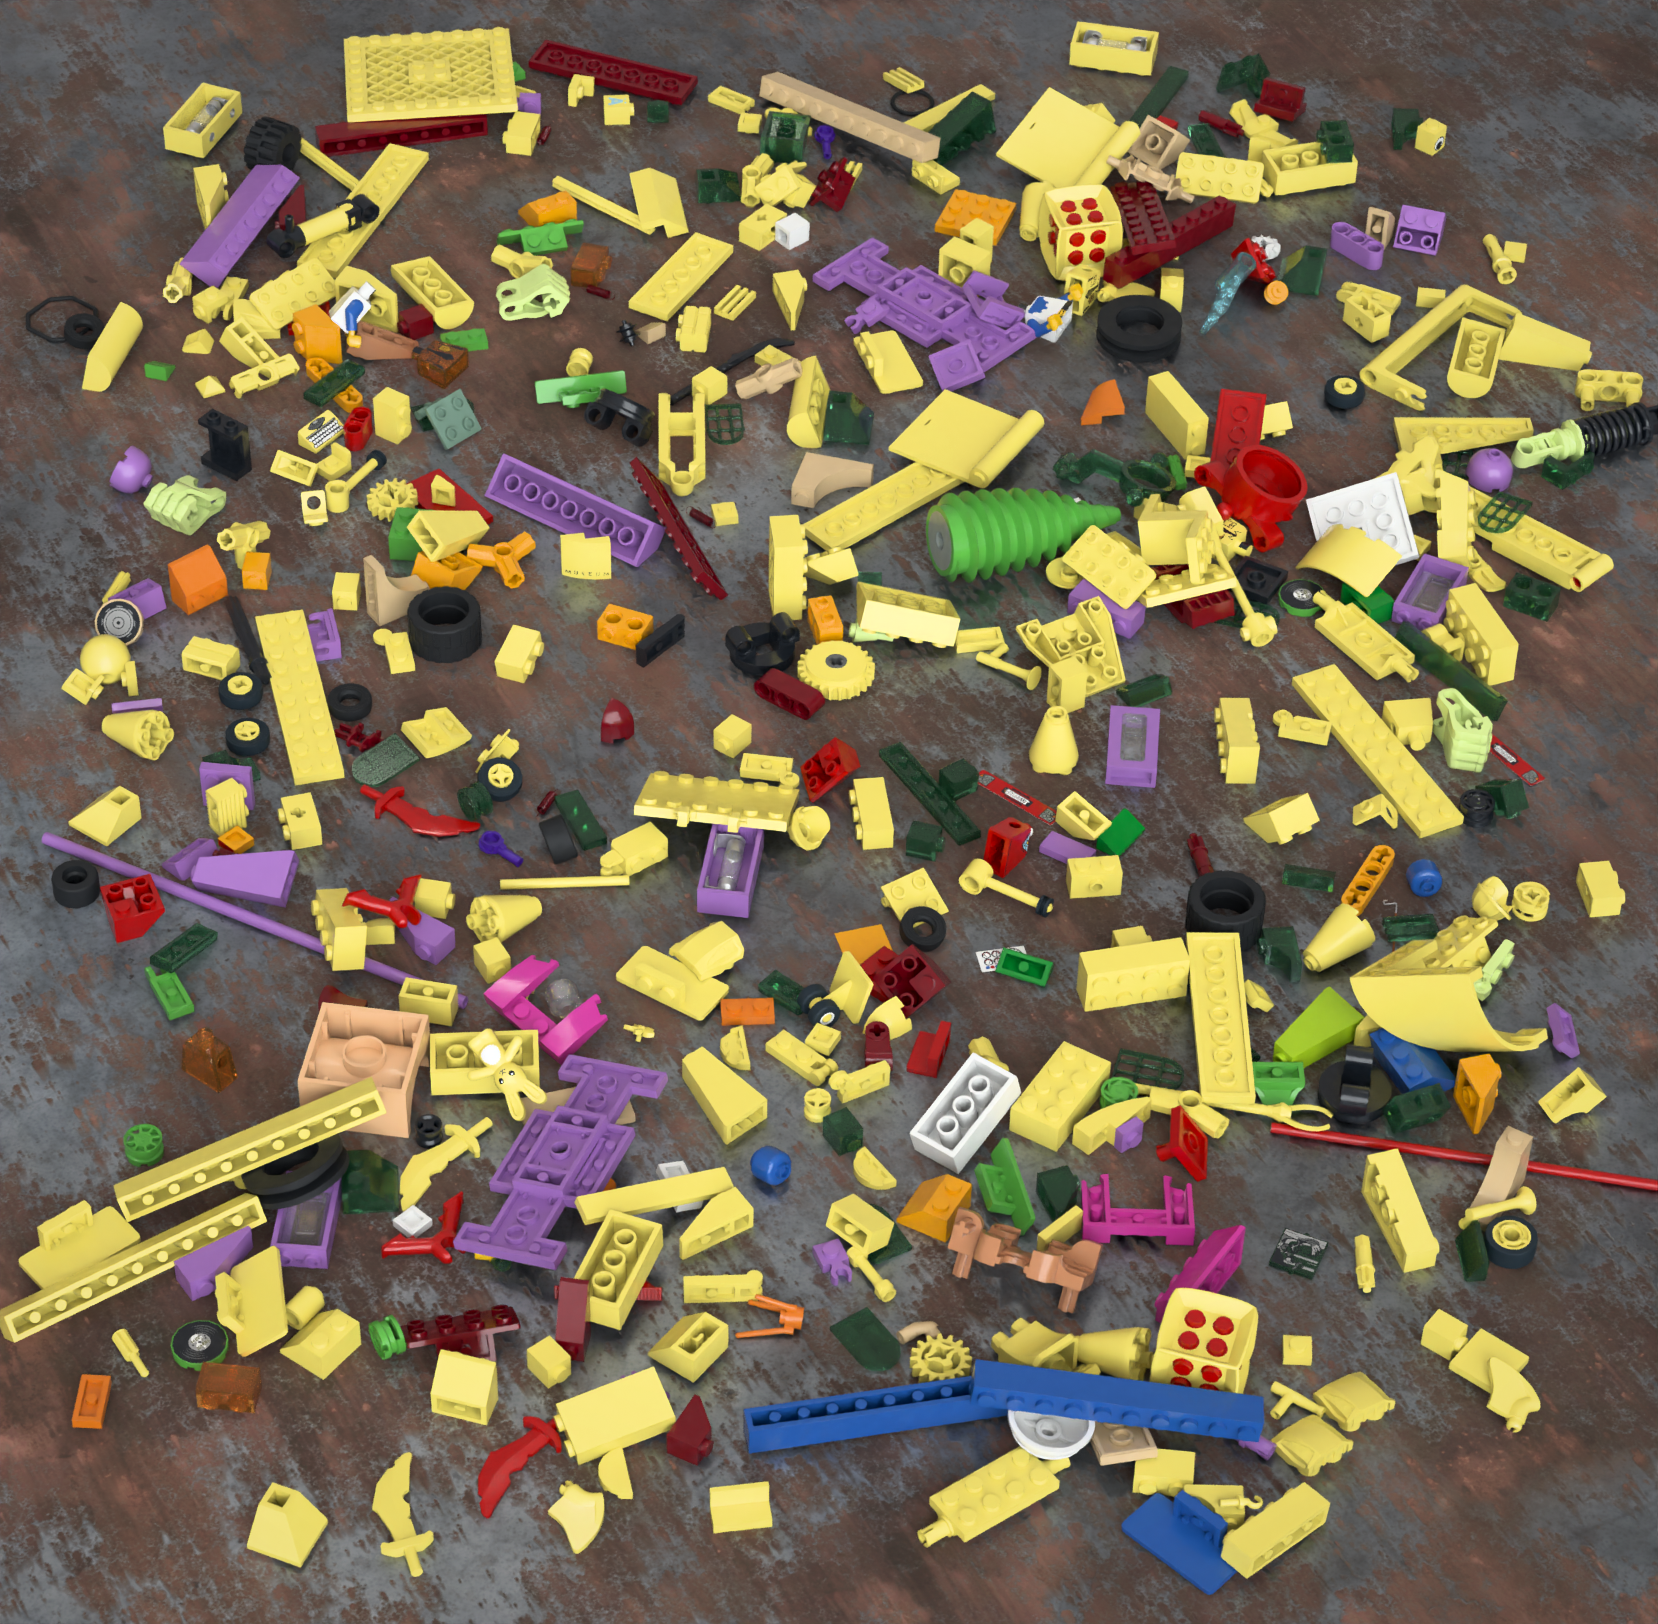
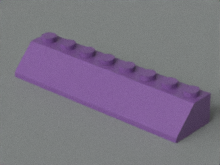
M255 165L186 254L180 265L210 287L215 286L218 288L292 191L300 177L283 165Z
M504 453L485 493L486 497L565 534L584 533L585 539L609 536L611 555L636 567L640 566L658 549L665 533L664 529H666L662 525Z

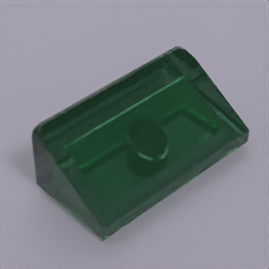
M1153 674L1117 688L1116 694L1128 707H1140L1171 695L1172 689L1169 677Z
M1285 864L1282 884L1333 892L1336 872Z
M1474 1220L1455 1239L1466 1282L1485 1281L1489 1267V1259L1480 1223L1478 1220Z

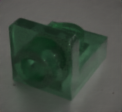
M648 101V123H669V101Z

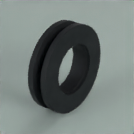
M1147 295L1121 296L1109 301L1100 309L1096 336L1100 346L1114 357L1131 362L1158 361L1170 356L1179 347L1182 317L1174 306L1162 299ZM1138 321L1154 325L1159 331L1149 335H1135L1123 331L1120 326L1128 322Z
M337 1133L243 1173L242 1181L247 1190H249V1194L258 1197L263 1209L292 1207L318 1196L334 1185L347 1170L350 1159ZM309 1161L306 1165L302 1166L301 1168L290 1173L283 1174L285 1171L292 1168L293 1166Z

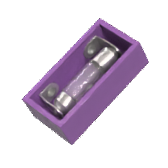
M712 823L697 888V912L748 918L764 848V829L740 827L738 833L727 832L728 825Z

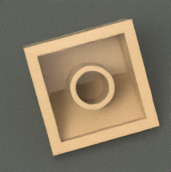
M1148 115L1139 129L1140 136L1127 153L1161 170L1179 159L1180 153L1184 152L1190 140L1175 129Z

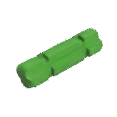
M1176 454L1174 456L1169 455L1167 457V465L1174 482V488L1178 491L1180 489L1185 490L1187 488V480L1180 463V458Z

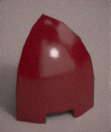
M611 698L601 722V742L613 743V739H621L625 737V740H628L634 735L633 716L623 703Z

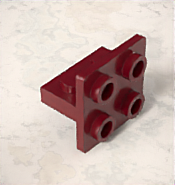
M843 157L839 161L835 160L829 169H823L817 177L819 182L811 195L809 205L813 206L821 200L836 212L843 208L856 179L844 169L847 158Z

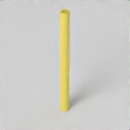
M629 875L500 879V890L629 885Z

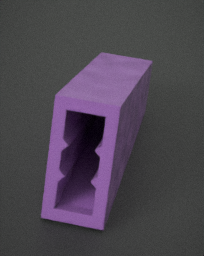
M292 850L199 857L197 865H194L191 870V880L199 891L286 908L300 860L295 851Z

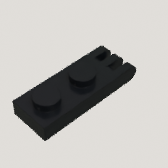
M677 614L636 645V664L644 668L684 638L685 616L683 614Z

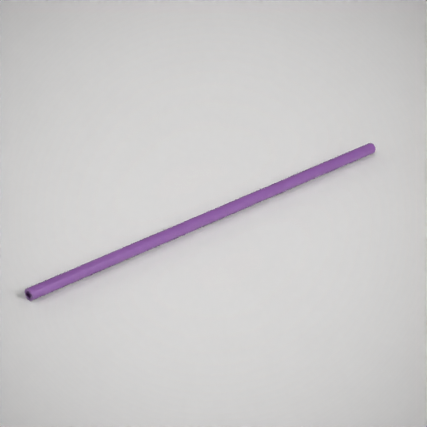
M45 832L42 837V843L126 877L135 878L151 874L156 889L324 954L325 946H321L319 938L52 833ZM365 957L364 969H362L402 986L406 977L423 980ZM458 993V1006L464 1009L467 1006L468 997Z

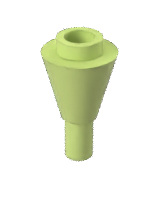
M857 619L855 623H850L848 637H852V642L875 641L877 639L893 642V638L886 636V633L876 631V634H870L862 631V628L857 623Z

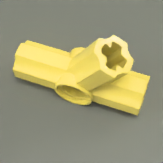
M263 521L248 524L235 522L230 528H226L223 532L218 533L217 542L223 550L229 551L234 549L235 561L238 568L242 569L246 552H256V545L262 543L265 539H269L271 530L268 529L267 523Z

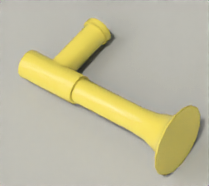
M1001 643L990 654L982 651L977 654V662L1020 677L1027 683L1028 690H1033L1040 681L1041 668L1039 666H1035L1032 670H1026L999 659L1004 653L1009 651V647L1005 643Z
M1523 1186L1519 1188L1515 1198L1468 1208L1465 1211L1466 1217L1459 1220V1227L1462 1230H1468L1480 1218L1512 1209H1520L1527 1215L1533 1214L1536 1209L1535 1195L1530 1188Z

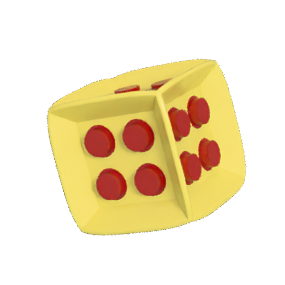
M1099 184L1068 186L1052 189L1043 194L1039 216V239L1044 260L1055 279L1066 281L1067 272L1079 265L1098 269L1101 271L1100 277H1103L1105 258L1122 249L1123 228L1121 215L1111 192L1106 186Z
M1176 1288L1170 1296L1160 1325L1149 1382L1243 1394L1249 1372L1250 1358L1256 1340L1258 1325L1257 1308L1240 1299L1193 1288Z

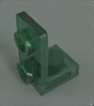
M1590 451L1569 466L1552 456H1548L1544 459L1541 477L1564 490L1593 470L1595 453Z

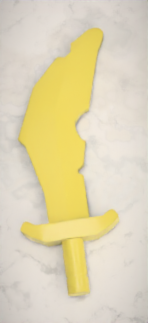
M488 1117L482 1119L468 1131L459 1125L446 1124L445 1134L451 1136V1138L436 1147L412 1156L400 1179V1194L403 1195L400 1202L403 1212L412 1205L415 1206L431 1185L430 1177L436 1173H441L447 1167L448 1161H453L466 1150L473 1153L475 1158H480V1146L476 1138L493 1125Z
M407 1452L402 1454L395 1461L394 1467L388 1468L378 1481L372 1510L381 1518L394 1540L390 1543L383 1542L380 1546L381 1553L391 1557L405 1555L411 1575L417 1577L423 1573L417 1552L425 1550L433 1542L434 1538L431 1531L416 1535L412 1521L409 1519L410 1504L403 1499L405 1494L409 1492L410 1464L412 1461V1453Z

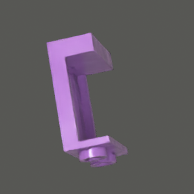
M974 270L962 287L976 315L981 320L1009 329L1025 316L1022 308L1004 301L1002 295L1009 286V283ZM977 295L986 298L982 305Z

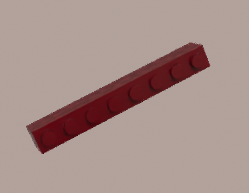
M486 114L349 123L340 122L315 126V135L318 150L327 157L383 150L386 149L389 143L405 147L488 135Z
M1219 195L1170 222L1169 225L1175 237L1176 248L1132 255L1128 245L1105 258L1103 280L1121 289L1233 226L1236 204Z

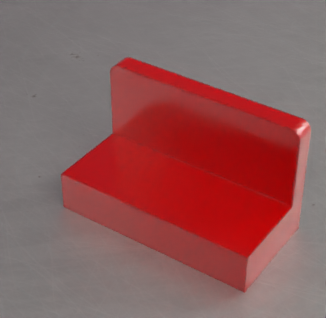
M941 1021L936 1034L924 1031L919 1032L906 1067L907 1072L932 1078L938 1077L950 1043L951 1022Z

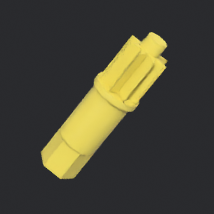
M1361 1234L1356 1236L1354 1241L1355 1272L1358 1288H1363V1292L1369 1293L1371 1292V1287H1375V1267L1372 1260L1370 1239L1368 1236Z

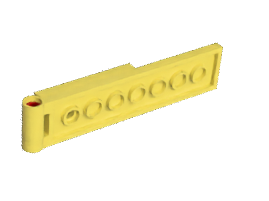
M1470 487V490H1474L1476 495V504L1472 505V509L1475 510L1476 522L1472 523V527H1474L1476 534L1492 542V550L1568 590L1572 588L1576 592H1581L1613 569V561L1607 554H1601Z

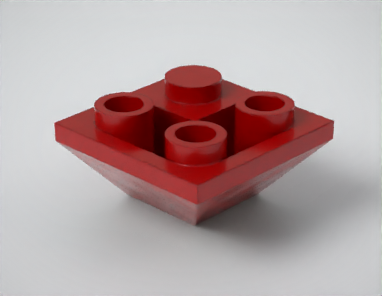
M1250 238L1245 239L1231 253L1238 273L1244 278L1269 285L1274 282L1276 274L1273 268L1268 266L1265 261L1268 258L1263 246L1260 247L1258 242L1254 243Z
M834 737L800 766L808 797L812 803L838 786L861 767L854 748Z
M151 874L100 887L108 922L116 943L142 937L165 912Z

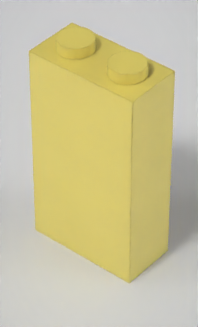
M1169 371L1149 376L1145 408L1147 416L1185 460L1187 455L1199 456L1205 454L1208 416Z
M654 1366L557 1403V1415L553 1416L559 1433L564 1431L567 1437L564 1445L570 1458L575 1456L578 1466L605 1456L613 1449L625 1448L667 1432L676 1422L674 1412Z

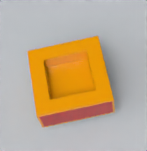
M235 826L218 837V845L234 853L242 854L255 845L254 838L239 826Z

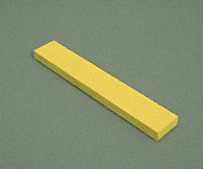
M980 84L904 123L929 133L994 100L995 93Z
M725 1167L578 1196L574 1203L584 1224L588 1225L604 1221L610 1209L628 1215H636L709 1200L721 1192L734 1188V1185Z

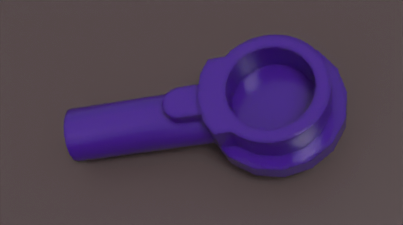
M821 125L815 131L814 138L822 144L823 157L830 159L832 157L830 143L835 140V133L831 126Z
M487 831L482 834L478 843L479 849L482 852L499 854L517 867L523 863V858L507 848L504 844V839L498 832Z

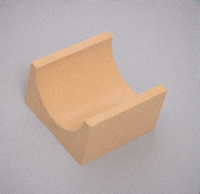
M323 1002L298 1078L300 1106L372 1077L387 1113L346 1131L409 1138L412 1097L419 1066H430L429 1015Z

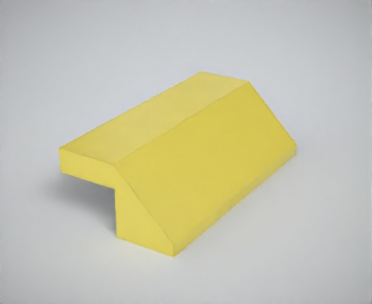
M652 168L629 173L642 230L664 225L668 238L688 233L676 178Z

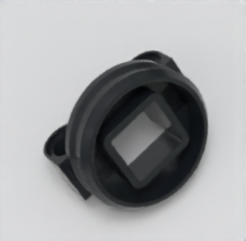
M605 388L600 389L599 396L595 398L594 403L589 402L585 410V421L599 430H605L611 425L617 414L626 419L622 428L623 438L637 447L644 446L649 441L653 432L650 427L655 413L620 394ZM601 413L600 419L596 421L597 415ZM638 430L637 436L633 438L634 432Z
M785 612L774 615L770 623L760 622L745 626H734L728 630L725 636V646L730 652L732 663L742 672L757 677H762L771 668L782 672L789 668L795 659V642L800 641L798 627ZM770 644L774 650L756 656V647Z
M1347 1044L1345 1060L1330 1065L1321 1074L1318 1100L1322 1107L1334 1114L1333 1118L1349 1124H1364L1380 1118L1388 1110L1392 1086L1387 1075L1381 1069L1372 1065L1374 1048ZM1340 1085H1342L1341 1095H1339Z

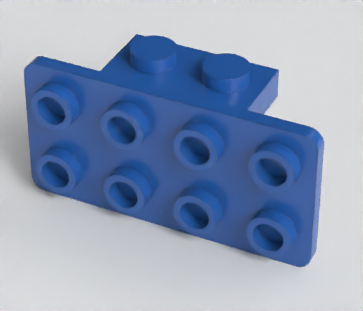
M1181 1490L1175 1496L1174 1503L1161 1493H1155L1122 1522L1121 1530L1207 1595L1214 1594L1237 1572V1570L1221 1558L1224 1545L1222 1542L1227 1534L1228 1523L1221 1515L1209 1510L1198 1498L1190 1496L1184 1490Z

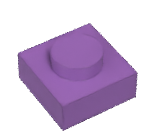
M1137 1116L1116 1128L1114 1147L1120 1153L1129 1148L1136 1147L1142 1141L1143 1122Z

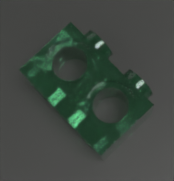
M1321 121L1320 130L1316 132L1317 143H1320V153L1324 155L1326 163L1352 162L1354 143L1347 121Z
M1517 572L1506 588L1503 607L1548 622L1558 607L1561 587Z
M1440 1083L1394 1096L1382 1111L1393 1134L1439 1121L1450 1109L1451 1105Z

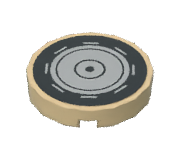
M113 599L103 604L98 610L95 618L96 632L98 635H113L124 642L126 646H130L142 635L144 617L139 607L131 601Z

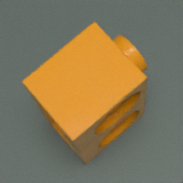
M832 595L808 599V623L816 645L831 640L843 641V624Z
M608 604L597 621L599 640L636 650V645L641 640H644L654 632L653 616L613 604Z

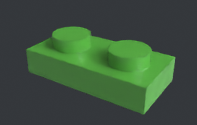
M484 328L440 334L441 345L451 347V351L443 353L452 354L488 349V340ZM452 346L459 347V348H463V349H465V350H459V349H456V348H454V347H452Z

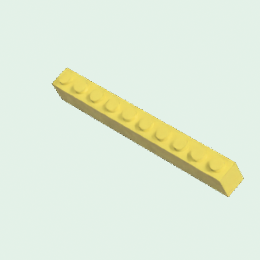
M369 1077L113 1185L116 1198L126 1221L129 1222L387 1112L372 1077Z
M244 1193L1 1309L0 1328L4 1338L15 1343L173 1267L174 1261L246 1226L252 1229L267 1222L258 1197Z

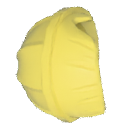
M819 806L799 807L791 815L787 828L789 838L806 851L814 850L820 846L822 839L829 832L830 820L827 813Z
M1491 876L1482 883L1479 882L1472 895L1473 909L1480 917L1496 919L1497 921L1506 917L1510 921L1512 917L1509 912L1512 906L1506 905L1508 890L1502 881L1495 876Z

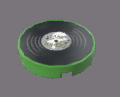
M1304 579L1292 580L1281 586L1278 602L1281 608H1286L1287 612L1291 615L1299 617L1313 616L1317 611L1320 610L1321 612L1323 610L1313 602V597L1318 591L1320 592V590L1324 589L1313 581Z
M205 1320L186 1323L175 1332L171 1341V1351L174 1360L181 1367L186 1369L187 1367L194 1368L195 1371L214 1368L224 1360L225 1354L229 1349L226 1331L219 1324Z

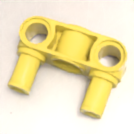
M1583 369L1578 372L1574 393L1581 399V409L1584 411L1594 409V400L1626 402V407L1633 403L1640 402L1643 377L1634 372Z

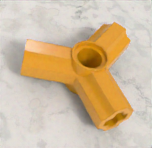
M524 531L508 543H497L494 547L469 544L467 557L482 566L493 567L495 572L500 574L504 585L513 589L519 587L525 580L518 560L534 550L536 544L531 535Z

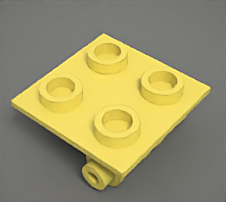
M924 868L881 887L884 893V897L881 898L882 905L892 908L900 922L908 910L918 906L932 908L941 915L949 912ZM917 922L913 925V928L921 924H924L925 922Z

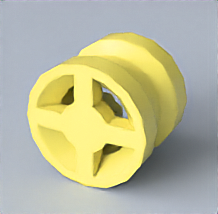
M815 1088L805 1094L804 1116L806 1119L814 1123L826 1121L831 1115V1095L824 1089Z

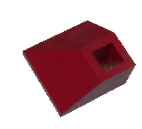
M913 944L873 977V980L889 999L897 996L903 1003L904 1007L900 1009L906 1019L951 983L940 967Z

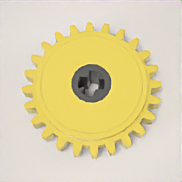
M831 640L821 642L818 645L814 644L811 650H805V655H800L797 677L799 681L820 691L824 698L841 701L842 699H851L855 695L860 696L861 691H867V686H871L872 680H874L875 663H872L873 658L868 656V651L861 650V646H855L851 642Z

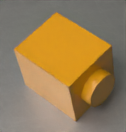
M246 552L242 567L243 589H268L272 572L270 553Z

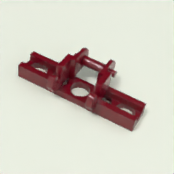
M361 722L355 725V727L341 723L340 728L334 730L335 736L345 740L347 747L354 745L359 747V751L362 753L365 750H370L389 758L396 751L395 744L380 739L382 734L380 730H377L376 733L373 732L370 736L362 734L364 724Z

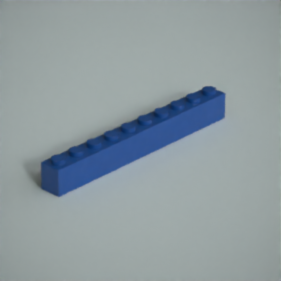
M975 1359L971 1375L970 1405L986 1408L991 1407L1259 1442L1264 1425V1402L1262 1396Z
M971 1376L747 1408L744 1409L743 1431L748 1453L750 1454L1007 1416L1008 1410L970 1405Z

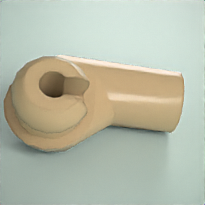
M924 1321L908 1325L899 1330L896 1336L901 1344H906L922 1334H925L926 1337L930 1335L933 1339H936L937 1335L941 1334V1332L937 1328L938 1324L934 1321Z

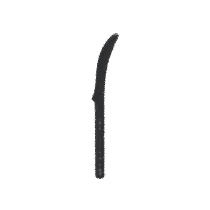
M783 338L763 341L745 351L732 354L728 361L715 369L724 374L741 362L756 355L768 345L778 348L793 346L795 342ZM692 383L670 396V405L673 406L692 394Z

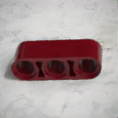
M771 668L754 683V690L759 697L804 720L811 718L825 705V698L820 691L775 668Z

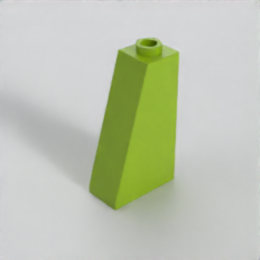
M1329 986L1321 992L1275 1041L1272 1061L1303 1062V1067L1306 1068L1355 1039L1356 1027L1365 1017Z

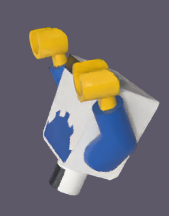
M367 281L359 290L352 286L329 310L331 320L344 330V334L347 336V344L355 348H359L361 345V336L354 335L357 330V323L370 309L371 302L369 298L376 291Z
M1079 283L1072 285L1068 290L1070 293H1066L1059 298L1037 296L1031 305L1024 303L1018 305L1025 312V324L1035 331L1036 337H1042L1054 343L1058 340L1072 320L1073 299L1074 301H1079L1084 292Z

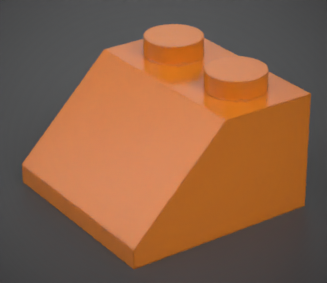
M208 544L168 564L172 601L187 615L228 596L226 576Z

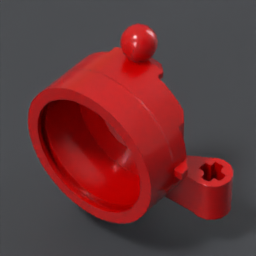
M1250 445L1234 455L1233 462L1228 470L1217 460L1199 465L1194 470V477L1199 485L1215 489L1221 495L1222 502L1216 508L1224 521L1231 517L1237 520L1242 519L1249 527L1256 550L1266 552L1283 544V532L1275 522L1292 520V514L1307 493L1306 478L1301 469L1289 457L1267 446Z

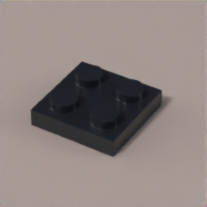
M1246 555L1233 570L1246 597L1266 605L1288 578L1287 570Z

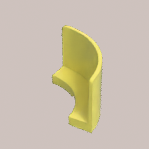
M1335 524L1325 531L1295 568H1314L1324 571L1342 580L1364 597H1368L1402 556L1380 539L1374 542L1365 536L1366 532L1359 528L1351 526L1350 529H1345L1342 524Z

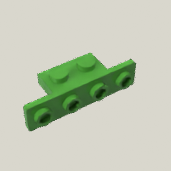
M570 219L564 223L556 224L550 222L540 227L526 226L521 230L515 231L506 229L498 233L496 242L497 245L521 242L523 253L530 252L533 256L566 251L568 246L565 235L581 233L584 223L583 220Z
M623 370L535 381L536 401L538 404L560 401L567 408L579 407L580 403H594L595 398L599 396V390L602 388L617 394L627 392L625 372Z
M1002 1138L991 1153L994 1166L979 1163L974 1172L987 1211L1011 1215L1015 1228L1022 1229L1020 1235L1024 1236L1035 1221V1213L1032 1209L1009 1139Z

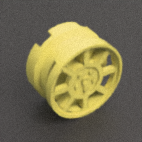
M1523 882L1517 885L1514 889L1511 905L1514 915L1530 922L1543 919L1547 914L1550 900L1548 889L1537 882Z

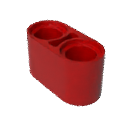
M367 407L353 409L344 424L345 448L349 451L362 450L373 433L372 412Z

